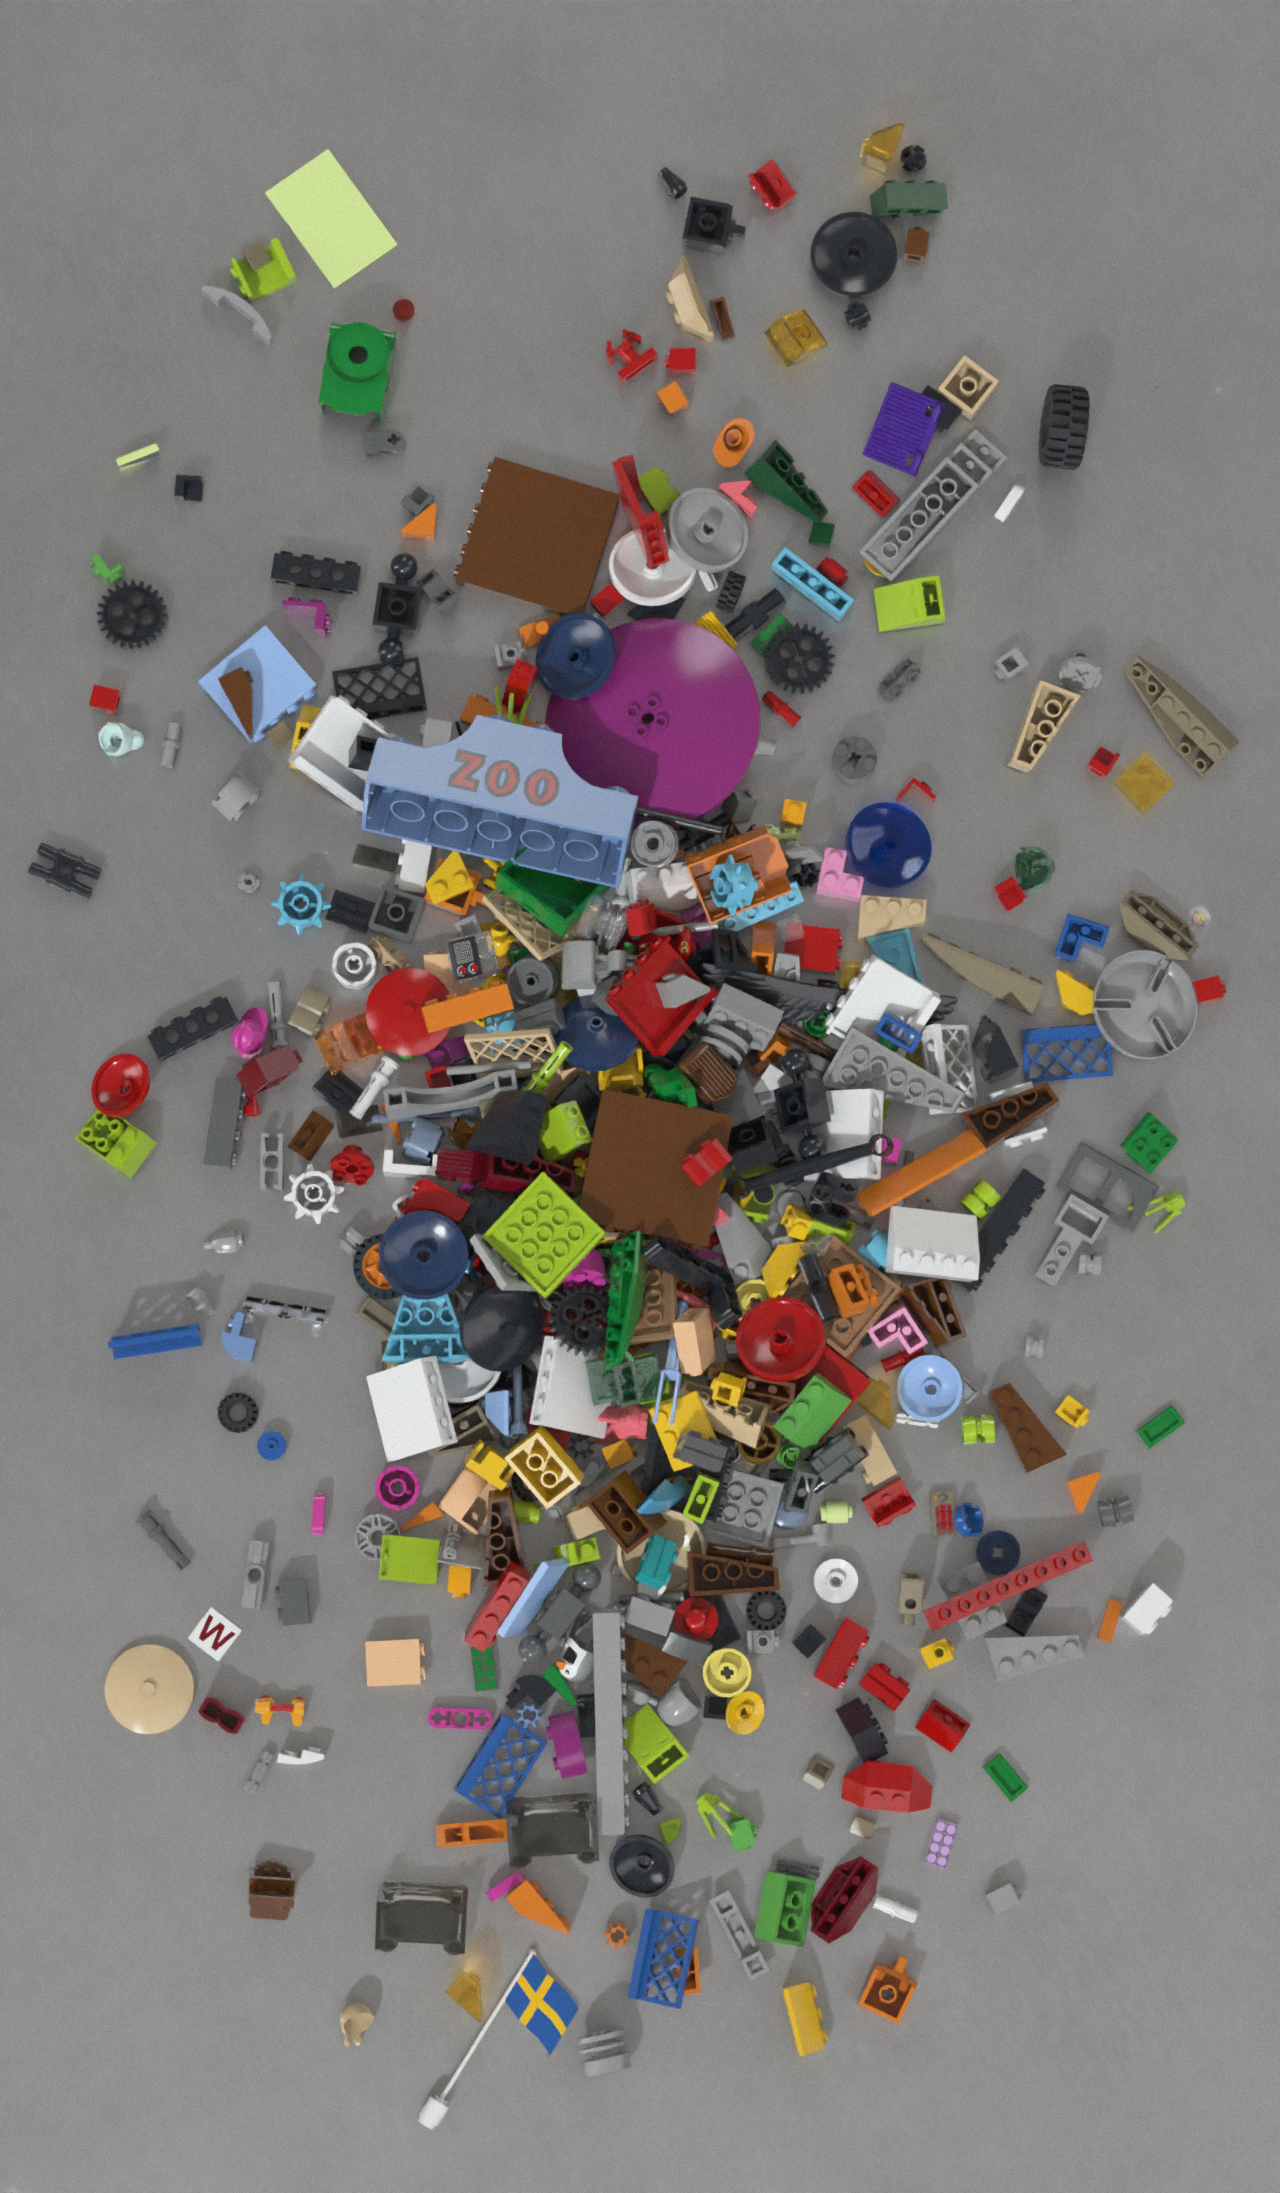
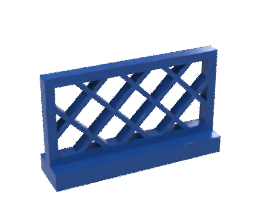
M1097 1024L1020 1030L1025 1083L1030 1081L1043 1082L1113 1076L1111 1045L1106 1041V1046L1101 1052L1090 1045L1096 1037H1103ZM1083 1038H1092V1039H1091L1089 1042H1087V1041L1084 1040ZM1074 1039H1081L1086 1044L1079 1054L1069 1047ZM1062 1040H1069V1042L1065 1044ZM1048 1041L1045 1046L1040 1043ZM1052 1041H1059L1064 1045L1057 1056L1047 1049ZM1036 1042L1042 1047L1035 1058L1027 1052V1043ZM1088 1047L1098 1054L1091 1064L1080 1057ZM1066 1049L1076 1056L1069 1066L1059 1059ZM1044 1050L1054 1057L1046 1068L1037 1061ZM1105 1051L1107 1054V1058L1102 1055ZM1028 1057H1030V1058L1032 1059V1061L1029 1063V1065H1028ZM1100 1057L1107 1062V1072H1098L1092 1067ZM1078 1058L1088 1066L1082 1074H1076L1070 1069ZM1056 1060L1066 1068L1058 1076L1053 1075L1049 1071ZM1034 1062L1044 1069L1039 1077L1029 1078V1068ZM1091 1068L1095 1073H1087V1072H1088L1089 1069ZM1068 1070L1072 1073L1070 1075H1065ZM1046 1072L1051 1075L1043 1077Z
M199 1324L111 1337V1341L108 1342V1348L113 1351L114 1360L202 1346Z
M500 1714L453 1790L500 1819L547 1745V1742L505 1715ZM511 1726L519 1730L521 1739L508 1742L507 1732ZM523 1733H525V1734L528 1735L529 1737L524 1738V1737H523ZM534 1739L540 1743L536 1752L527 1754L524 1741ZM521 1742L524 1755L512 1757L509 1745ZM506 1746L509 1758L496 1761L495 1751L499 1747ZM525 1758L526 1768L524 1771L515 1773L512 1760ZM510 1761L512 1774L500 1776L497 1764ZM494 1765L497 1777L484 1780L483 1770L487 1766ZM513 1777L515 1786L512 1790L503 1792L501 1779ZM498 1780L500 1793L488 1795L485 1783ZM483 1785L484 1797L474 1798L469 1795L473 1786ZM501 1796L503 1805L497 1812L490 1807L489 1799ZM485 1799H486L487 1805H485L484 1803H482L481 1800H485Z
M645 1909L628 1998L681 2009L699 1922L698 1919L654 1909ZM663 1917L669 1918L673 1925L666 1931L661 1926ZM685 1922H690V1931L684 1936L679 1926ZM675 1930L680 1940L672 1945L667 1935ZM664 1939L668 1949L660 1954L657 1945L659 1941ZM683 1943L686 1948L685 1955L679 1958L675 1948ZM671 1952L676 1962L667 1967L663 1957ZM659 1961L663 1971L655 1976L652 1971L653 1965ZM679 1966L681 1975L675 1981L670 1971ZM667 1975L671 1984L662 1989L658 1980ZM655 1984L659 1993L653 1998L647 1997L649 1987ZM672 1988L677 1993L675 2003L670 2002L666 1996V1993Z

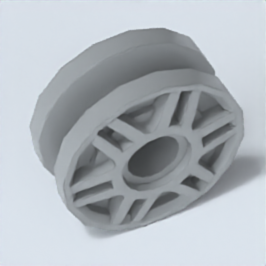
M647 821L640 824L634 830L630 838V849L639 863L648 867H662L675 859L679 851V838L671 825L662 821ZM653 838H657L659 841V846L656 850L651 848Z
M710 1024L706 1030L710 1037H702L699 1043L705 1042L709 1044L729 1065L739 1066L742 1062V1057L739 1054H746L749 1050L747 1042L722 1026Z
M373 1514L361 1520L356 1527L354 1538L355 1545L362 1555L368 1559L379 1561L382 1542L379 1544L375 1543L372 1539L373 1533L381 1531L384 1535L402 1536L399 1525L390 1516Z

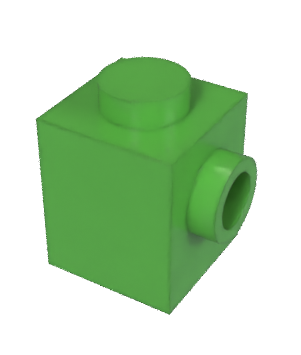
M747 1814L725 1820L734 1832V1835L730 1836L734 1850L746 1851L751 1849V1845H755L754 1838L758 1837L755 1824L750 1825Z

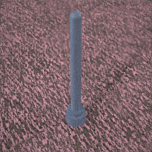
M478 1107L417 1117H423L427 1120L464 1117L468 1121H478ZM378 1114L372 1116V1122L414 1121L416 1116L389 1121L387 1114Z
M521 1364L513 1368L514 1422L510 1426V1437L514 1439H523L528 1436V1426L523 1421Z

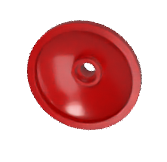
M128 1053L115 1055L104 1062L96 1072L91 1087L92 1100L96 1108L110 1117H122L135 1111L145 1100L150 1088L148 1066L136 1055Z

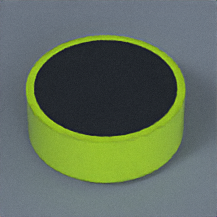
M772 1186L753 1190V1198L760 1205H768L774 1200L775 1191Z

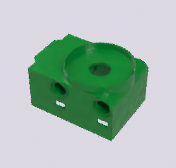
M331 322L318 402L321 414H323L324 405H330L333 411L363 416L370 411L379 412L380 421L383 423L396 346V331L377 329L363 322L349 324ZM362 346L367 350L368 357L364 363L355 364L349 359V352L353 347Z

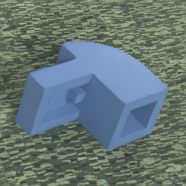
M236 1312L235 1317L231 1316L228 1325L231 1333L224 1331L221 1333L222 1344L225 1350L234 1358L252 1363L258 1341L241 1336L246 1315Z

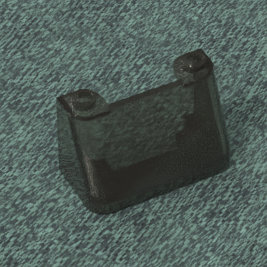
M576 1793L514 1797L507 1800L506 1820L510 1866L526 1867L531 1863L532 1857L570 1854H577V1859L585 1864L599 1861L595 1795Z
M384 1881L380 1883L376 1902L375 1950L391 1952L397 1948L398 1942L443 1944V1950L449 1955L465 1954L468 1888L460 1884L405 1881Z

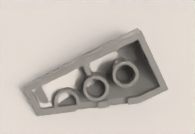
M727 1192L719 1194L716 1204L729 1215L730 1219L717 1226L716 1231L734 1284L738 1285L762 1275L761 1269L772 1254L773 1249L769 1242L760 1234L757 1227L744 1214L733 1197Z

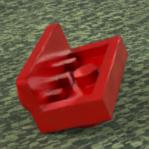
M773 159L757 172L748 175L751 180V187L756 192L759 191L763 197L762 202L768 209L780 210L798 195Z
M900 1477L861 1498L877 1527L890 1524L894 1518L907 1514L916 1506L915 1501L910 1496Z

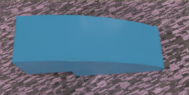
M681 1475L672 1483L665 1479L652 1491L638 1508L637 1512L639 1514H654L668 1510L687 1494L693 1486Z

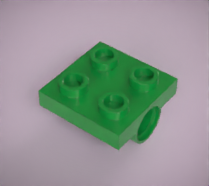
M1147 1112L1120 1146L1125 1150V1154L1151 1174L1179 1140L1152 1113Z

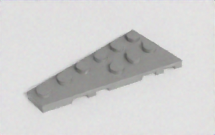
M854 1028L850 1029L822 1077L825 1087L840 1090L884 1091V1099L951 1113L956 1112L966 1095Z

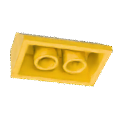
M697 1390L678 1396L674 1425H670L673 1398L661 1401L658 1421L654 1423L673 1471L693 1466L673 1458L681 1432L688 1433L689 1430L702 1433L701 1438L706 1440L709 1437L716 1438ZM655 1406L649 1409L652 1420L654 1416Z
M809 1981L782 1987L799 2056L825 2049L824 2043H827L828 2039L825 2029L821 2030L819 2021L823 2019L820 2007L815 2008L813 2000L817 1998L815 1986H810Z

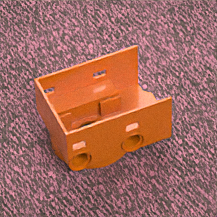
M766 825L734 836L725 842L716 843L705 850L685 857L687 870L710 925L731 917L728 908L716 906L710 890H714V879L710 880L711 871L715 865H719L720 861L725 864L728 855L733 856L735 863L748 862L753 878H756L758 881V890L754 892L750 906H743V909L737 907L735 915L792 892L786 876V871L789 867L778 839L769 834Z

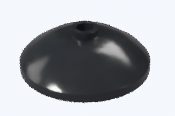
M640 1834L627 1836L620 1840L611 1852L609 1859L611 1874L615 1882L629 1894L643 1898L655 1897L665 1892L674 1879V1859L667 1847L653 1837Z

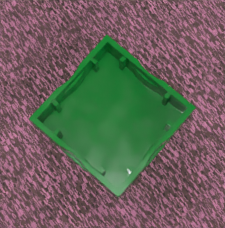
M525 847L519 852H517L515 854L514 860L517 857H519L528 847ZM511 860L498 871L494 884L562 938L611 888L610 886L579 880L580 882L574 880L575 878L518 866L516 863L513 865Z

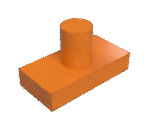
M560 614L518 627L525 648L529 649L538 646L541 638L548 633L549 627L561 618Z

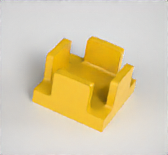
M640 1045L635 1054L625 1063L613 1069L597 1071L599 1091H602V1089L643 1088V1060Z
M479 1439L471 1452H468L465 1456V1465L503 1491L514 1470L509 1466L505 1473L501 1474L508 1463L504 1459L505 1455L491 1445H487L480 1456L476 1457L484 1446V1442Z

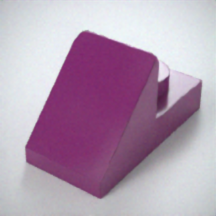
M465 1035L445 1040V1043L426 1053L431 1068L435 1069L444 1065L448 1067L471 1057L464 1041Z

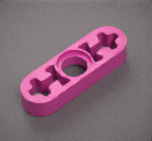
M434 1708L428 1714V1722L435 1728L484 1730L489 1728L493 1721L491 1713L484 1709ZM436 1711H440L442 1716H448L447 1711H452L450 1715L451 1725H446L448 1720H441L440 1724L437 1725L431 1717L436 1715ZM458 1712H463L467 1717L466 1723L463 1725H457L454 1722V1715ZM469 1712H474L473 1717H480L481 1713H485V1717H489V1722H485L484 1726H480V1722L473 1721L474 1726H469Z

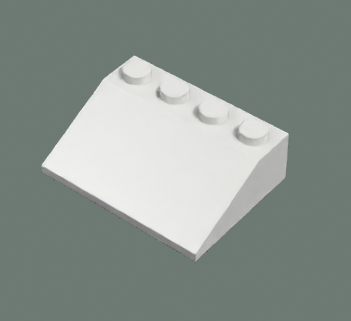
M900 1206L890 1207L885 1272L966 1282L978 1280L980 1254L977 1217L975 1215Z

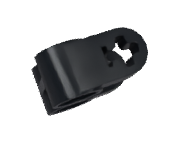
M823 1172L819 1174L806 1205V1211L812 1218L837 1227L845 1226L849 1218V1210L844 1206L834 1203L833 1198L846 1203L853 1202L856 1198L858 1187L854 1183L832 1173Z

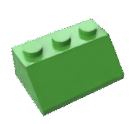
M817 1372L773 1427L793 1443L811 1452L851 1403L852 1399Z
M766 1871L754 1938L803 1947L816 1880Z

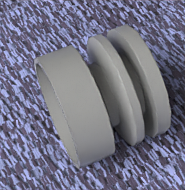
M607 2028L597 2030L577 2039L579 2045L589 2043V2047L581 2049L580 2053L591 2054L592 2057L582 2062L585 2077L607 2074L631 2067L628 2052H618L617 2050L618 2047L626 2044V2040L615 2041V2037L624 2035L623 2029Z

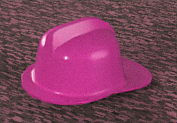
M259 1007L251 1008L245 1012L240 1023L232 1030V1044L243 1058L249 1060L262 1052L268 1028L267 1013Z

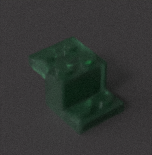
M626 1352L621 1365L610 1370L605 1369L606 1361L604 1357L585 1361L594 1406L616 1401L621 1408L656 1400L660 1374L655 1353L632 1358L629 1352Z

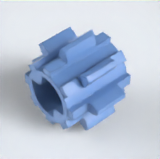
M524 1702V1709L516 1710L518 1713H521V1717L517 1719V1722L523 1720L525 1722L524 1728H527L528 1723H532V1726L536 1728L535 1721H543L541 1717H538V1713L542 1709L536 1710L534 1708L535 1702L532 1703L531 1707H528ZM526 1709L535 1711V1720L530 1722L529 1719H524V1711Z

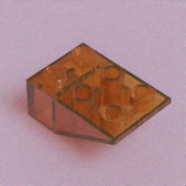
M366 1012L325 1027L314 1036L332 1076L356 1067L388 1051L372 1036L367 1025Z

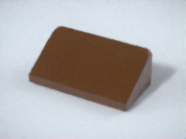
M312 1110L288 1147L306 1160L311 1161L334 1128V1124Z

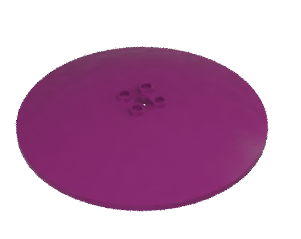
M650 618L614 627L610 630L616 642V662L607 682L596 693L580 700H565L551 693L545 716V724L555 733L563 734L562 751L571 769L585 782L604 789L609 786L621 787L627 790L629 794L638 796L637 807L696 820L720 805L735 790L747 773L754 758L760 735L761 714L758 694L753 679L745 664L727 643L710 631L692 623L666 618ZM647 714L654 715V720L650 724L643 723V718ZM635 815L633 830L642 823L658 820ZM667 823V824L671 825L672 828L679 826V825Z

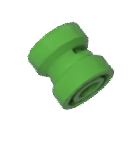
M786 1442L781 1443V1448L775 1458L780 1464L793 1469L796 1459L803 1460V1454L797 1447Z

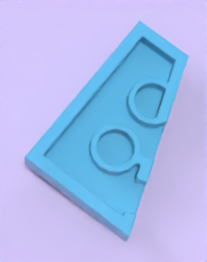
M909 928L866 938L867 943L878 958L923 984Z

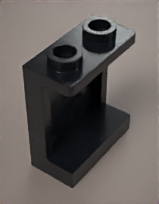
M586 1072L579 1073L549 1105L555 1108L559 1104L575 1100L592 1137L601 1094L589 1082L591 1077Z

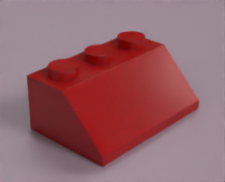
M844 1618L813 1678L837 1690L838 1686L843 1688L849 1677L845 1673L849 1667L854 1668L859 1656L856 1653L860 1647L864 1649L870 1637L867 1636V1633L869 1631L849 1618Z

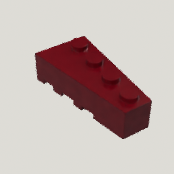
M484 1153L486 1157L481 1187L522 1194L542 1172H545L570 1197L574 1193L576 1171L552 1161H544L537 1158L538 1155L535 1156L529 1165Z

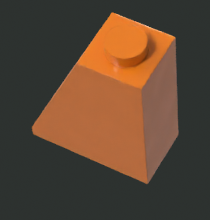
M756 922L753 924L750 960L752 963H757L758 973L772 974L775 923Z

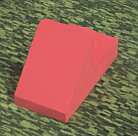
M751 480L727 482L719 485L718 491L729 497L751 519L757 513V503L750 496H743L752 486Z

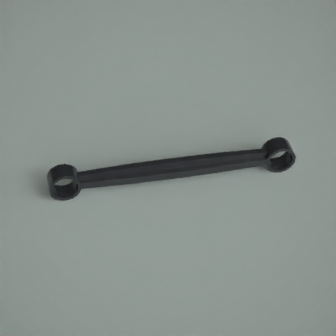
M875 1134L866 1144L799 1161L748 1179L733 1176L728 1180L726 1190L733 1198L745 1199L750 1195L751 1190L808 1176L870 1155L882 1158L887 1157L892 1153L894 1144L890 1137L883 1134ZM885 1138L887 1141L885 1151L877 1153L875 1150L877 1140ZM742 1180L745 1185L744 1191L740 1195H735L733 1186L737 1181Z

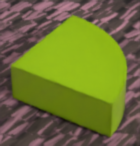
M680 1817L659 1823L665 1845L671 1843L679 1834L681 1827Z

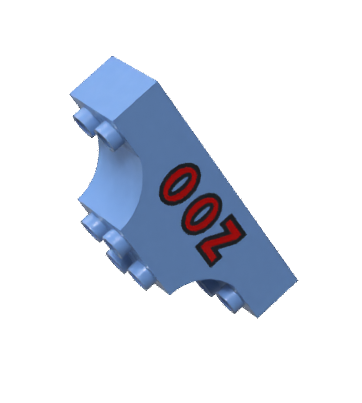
M476 715L472 725L465 733L455 740L438 746L419 747L402 737H393L389 740L378 737L365 781L361 830L507 863L511 860L513 865L516 863L522 867L619 888L630 847L638 796L631 795L627 790L618 786H609L604 789L592 786L581 779L571 769L562 751L563 734L555 733L548 726L536 724L528 727L511 723L509 719L501 715H490L488 717ZM528 847L519 857L514 859L517 852Z

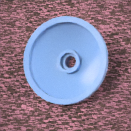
M935 1355L920 1356L911 1360L902 1369L897 1380V1397L902 1408L913 1418L925 1422L939 1421L951 1415L958 1407L963 1395L962 1378L957 1368L948 1360ZM930 1385H935L936 1391L934 1393L929 1392Z

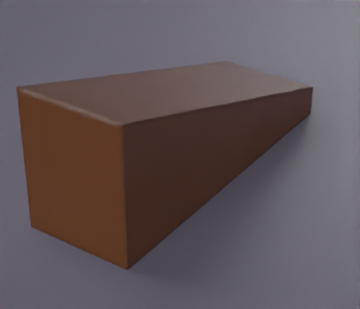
M724 297L709 300L721 339L726 340L735 337Z

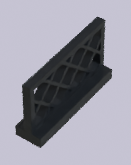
M418 657L403 659L401 663L395 666L379 663L332 671L336 697H339L341 689L343 691L341 696L345 697L348 694L356 699L351 707L363 710L368 714L366 718L369 720L427 710ZM415 664L416 671L411 677L402 672L406 665ZM388 668L395 671V674L389 681L380 675L384 669ZM369 672L374 675L368 685L359 679L362 673ZM398 675L408 680L402 689L393 684ZM348 676L353 680L345 688L338 683V677ZM377 678L386 683V686L380 693L371 687ZM355 682L365 687L359 696L349 691ZM413 683L419 687L420 694L410 695L405 691ZM389 687L399 692L393 699H388L384 696ZM368 690L377 695L376 699L369 703L362 699Z

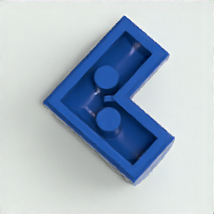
M1067 914L1054 956L1058 959L1074 963L1082 942L1103 948L1110 927Z

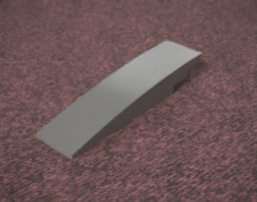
M975 429L963 443H960L859 551V554L888 580L892 581L976 494L1008 457Z

